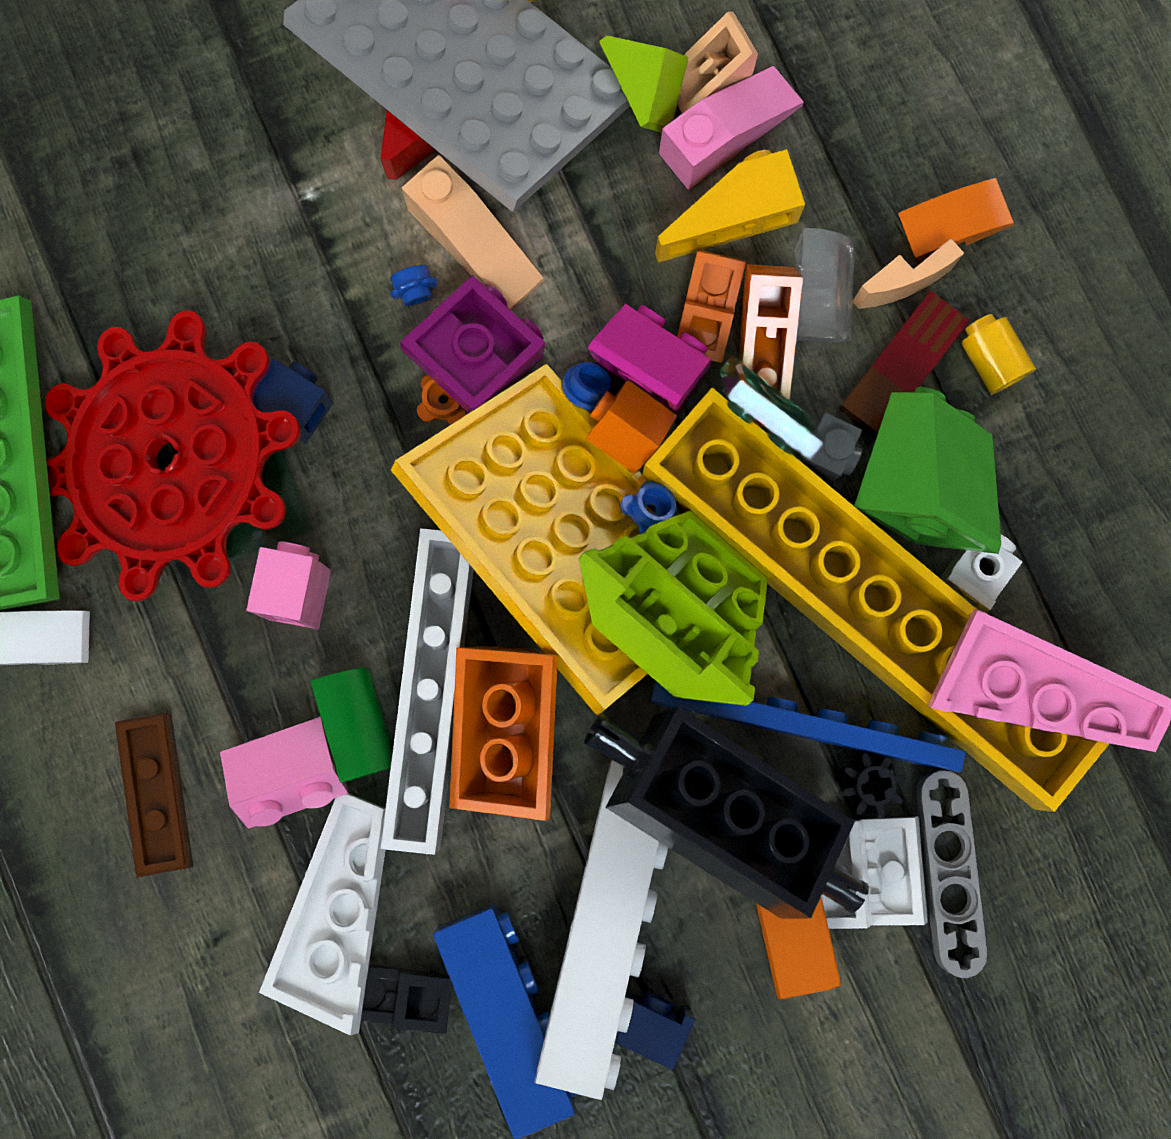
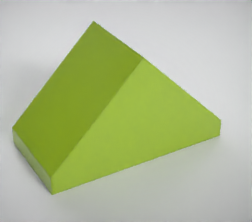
M606 35L599 41L640 126L662 133V128L674 119L689 57L667 48Z

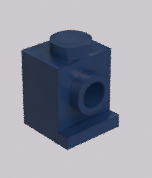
M645 991L642 998L631 992L629 995L625 994L626 998L634 1000L631 1019L626 1033L617 1031L615 1043L673 1070L696 1020L692 1010L681 1005L678 1014L672 1013L674 1004L649 991Z

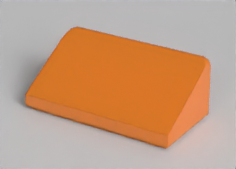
M822 897L812 917L807 919H781L756 903L777 999L827 991L841 986Z

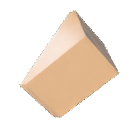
M728 11L684 54L689 58L677 103L682 114L702 99L753 75L758 52L734 12Z

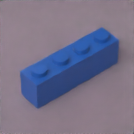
M493 903L437 927L433 932V937L513 1139L523 1138L575 1115L574 1096L579 1094L534 1082L550 1013L545 1012L541 1015L539 1013L533 994L540 992L530 963L526 961L520 964L512 944L520 940L509 912L500 914L496 903Z

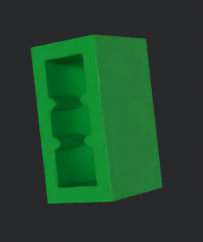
M356 668L310 680L340 783L350 782L391 769L393 743L370 668Z

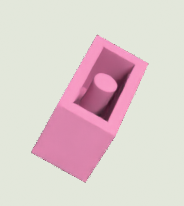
M278 542L277 550L260 547L246 611L269 621L319 630L331 570L319 562V555L309 552L310 548L306 546Z
M321 717L220 752L229 806L248 829L255 826L272 825L283 816L306 808L323 807L330 803L332 799L348 794L346 782L340 783Z

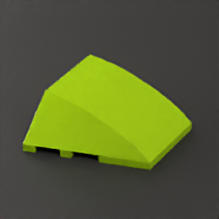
M692 511L684 512L654 524L646 532L629 538L627 535L621 537L612 546L599 551L596 548L588 550L579 557L593 626L669 693L677 698L745 706L754 700L755 687L750 684L752 667L758 662L759 650L754 645L756 629L763 624L768 578Z

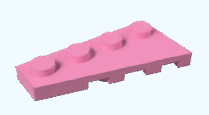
M973 609L927 705L932 709L953 711L973 715L978 718L999 722L1004 721L1156 752L1171 721L1170 698L977 609Z

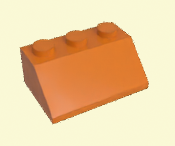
M490 645L456 648L449 808L542 821L550 819L558 655L544 653L536 649Z

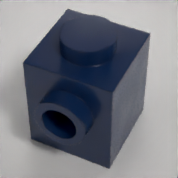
M273 359L270 363L269 371L258 384L254 395L255 406L261 412L287 411L293 414L298 419L301 428L299 440L305 444L315 432L333 405V402L325 390L315 385L318 377L311 371L294 361L288 368L276 359Z

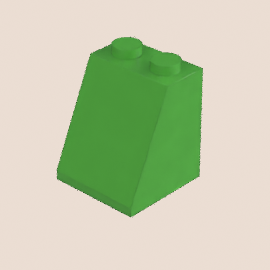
M918 387L914 393L892 392L854 507L914 544L999 554L1001 532L992 434L974 422V415L960 409H955L945 402L946 396L937 390Z

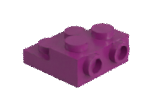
M472 275L400 341V347L410 359L470 413L522 379L543 358L546 343L543 341L544 338L541 331L532 321L527 318L519 319L507 307L505 298L495 287L490 284L484 286Z

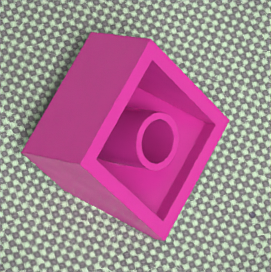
M625 304L596 335L588 346V350L595 363L624 382L627 380L631 381L678 416L711 367V359L704 355L708 348L685 332L678 338L662 328L666 321L648 307L640 305L636 311Z

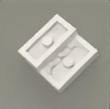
M919 816L853 819L855 823L836 865L857 879L868 883L869 892L868 895H863L858 891L855 893L865 899V901L854 913L847 912L842 906L822 894L821 897L828 928L851 929L868 928L871 925H925L928 923Z

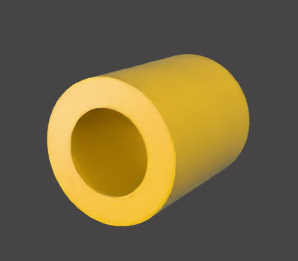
M989 314L965 329L968 337L961 344L990 395L1010 387L1036 370L1035 365L1007 317L996 320L993 314Z

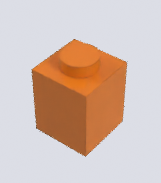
M627 380L615 396L606 391L593 408L589 416L595 419L596 423L585 439L636 474L660 447L677 415L634 383Z

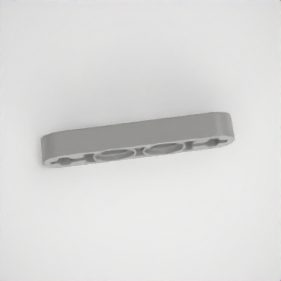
M934 770L927 772L920 778L916 786L915 795L919 816L933 953L936 962L942 969L956 977L969 978L977 975L987 961V946L969 794L966 783L959 775L951 771ZM939 779H942L945 787L953 789V797L945 799L946 815H957V824L939 822L932 825L931 816L942 817L940 802L931 800L929 796L930 790L938 788ZM945 831L954 832L961 842V850L958 856L950 861L940 859L934 849L937 836ZM951 884L961 885L967 894V903L964 909L955 914L947 913L940 901L943 889ZM970 921L969 929L959 927L962 943L972 947V954L964 956L963 965L961 966L958 961L948 957V950L957 947L956 931L950 928L944 929V922L963 924Z

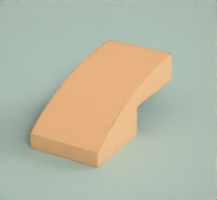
M949 239L914 269L899 255L862 285L852 302L858 309L906 298L926 288L951 271L964 252L952 239Z

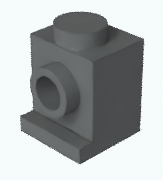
M825 412L814 426L798 460L834 490L840 491L846 477L851 475L862 454V445L857 444L862 429Z

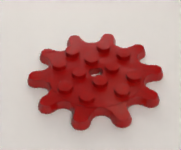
M190 310L181 311L171 319L164 343L158 349L151 352L139 350L133 337L127 330L121 327L107 329L101 334L97 344L98 354L103 366L99 381L93 387L85 390L77 389L65 383L57 384L50 389L45 399V409L48 415L59 421L67 432V443L64 450L58 456L46 459L50 497L64 496L68 498L74 510L71 525L58 541V556L66 565L80 566L91 561L104 549L112 550L117 554L121 562L119 576L121 594L131 601H143L151 597L158 589L164 568L173 560L184 562L190 568L193 578L199 585L208 588L220 586L231 575L232 568L227 556L226 543L232 529L243 522L250 523L264 530L273 529L284 521L287 513L282 497L264 485L263 468L272 454L279 450L290 448L299 441L301 428L298 419L287 411L267 413L259 411L255 406V390L270 368L269 355L265 348L258 343L246 342L238 346L225 359H211L206 354L207 329L204 321L197 313ZM171 443L173 448L178 451V454H174L172 462L163 471L158 466L157 455L164 445Z

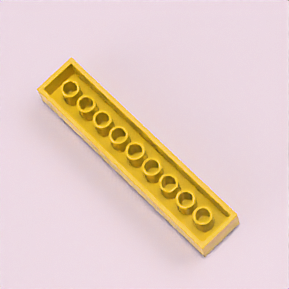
M714 388L708 391L644 465L642 475L647 481L655 482L669 489L675 498L676 506L681 511H692L768 578L767 584L1034 810L1055 812L1110 744L1080 736L1050 732L1004 721L999 722L928 707L931 696L973 609L976 608Z

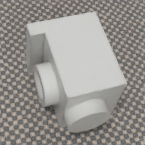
M1001 535L999 554L960 549L940 576V579L977 610L986 612L994 606L996 598L1019 568L1022 561L1013 555L1016 546L1008 538ZM981 559L994 567V572L991 576L985 575L980 570L979 564Z

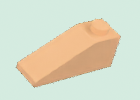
M439 154L401 187L408 211L471 276L473 275L484 286L490 284L503 295L507 302V307L511 311L544 282L542 275L474 190Z

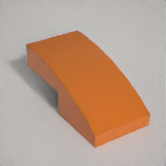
M996 178L951 191L898 213L917 262L928 258L949 239H952L957 245L963 242L969 245L1014 225Z
M698 249L677 337L679 338L683 332L693 336L708 348L704 354L705 356L710 358L711 361L722 363L746 260Z

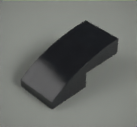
M369 964L361 1021L392 1024L393 1029L446 1034L453 986L450 977L404 968Z

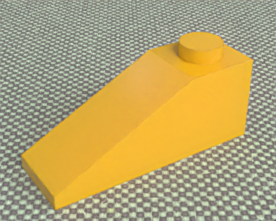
M760 150L748 155L743 162L738 163L658 236L655 251L657 262H663L697 252L698 249L705 250L798 223L805 207V202L788 150L771 153L770 150Z

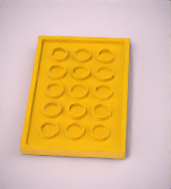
M545 364L395 460L391 471L544 653L558 655L557 669L598 716L648 673L593 626L579 557L588 550L596 548L599 551L612 546L617 539L626 535L632 538L640 534L639 526L635 524L632 517L623 514L621 511L620 502L624 496L638 493L641 485L647 479L639 470L636 474L632 473L585 439L596 423V420L589 416L590 413L587 410L574 405L566 397L562 389V381L548 364ZM646 506V509L649 513H654L649 507Z

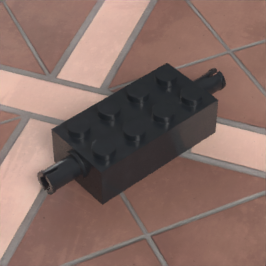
M679 706L654 715L642 739L610 720L605 714H601L590 728L595 733H587L584 744L593 747L623 766V775L605 807L606 809L781 919L811 918L822 894L842 906L849 913L856 912L863 905L865 899L855 893L858 891L863 895H868V883L857 879L836 865L855 823L853 819Z

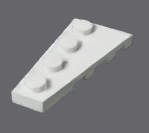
M350 793L339 796L334 800L259 993L348 1035H354L359 1033L386 850L381 849L386 808Z

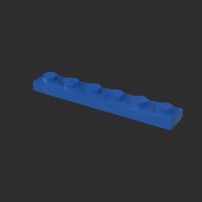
M655 680L649 703L671 708L679 706L685 711L874 755L888 756L892 759L944 771L962 772L966 751L949 748L951 738L919 732L918 740L898 736L900 727L893 724L869 720L868 727L862 728L849 725L848 714L818 708L817 717L797 713L798 703L775 697H768L766 705L751 702L747 706L677 698Z

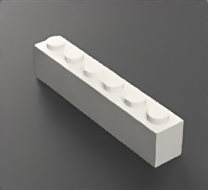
M420 528L381 849L435 855L441 849L452 756L456 648L465 647L474 571L471 565L440 530Z
M613 760L610 762L534 1080L536 1084L602 1100L604 1088L614 1090L621 1056L612 1054L617 1031L626 1033L631 1019L634 1000L626 998L625 994L629 976L639 977L644 960L646 944L638 943L637 940L641 922L651 923L655 910L658 891L649 889L653 868L663 869L668 851L667 846L605 808L623 775V766Z

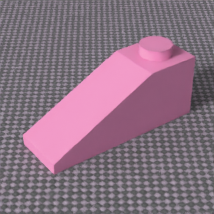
M772 66L702 99L662 128L659 155L685 187L690 190L800 109L804 102L779 71Z

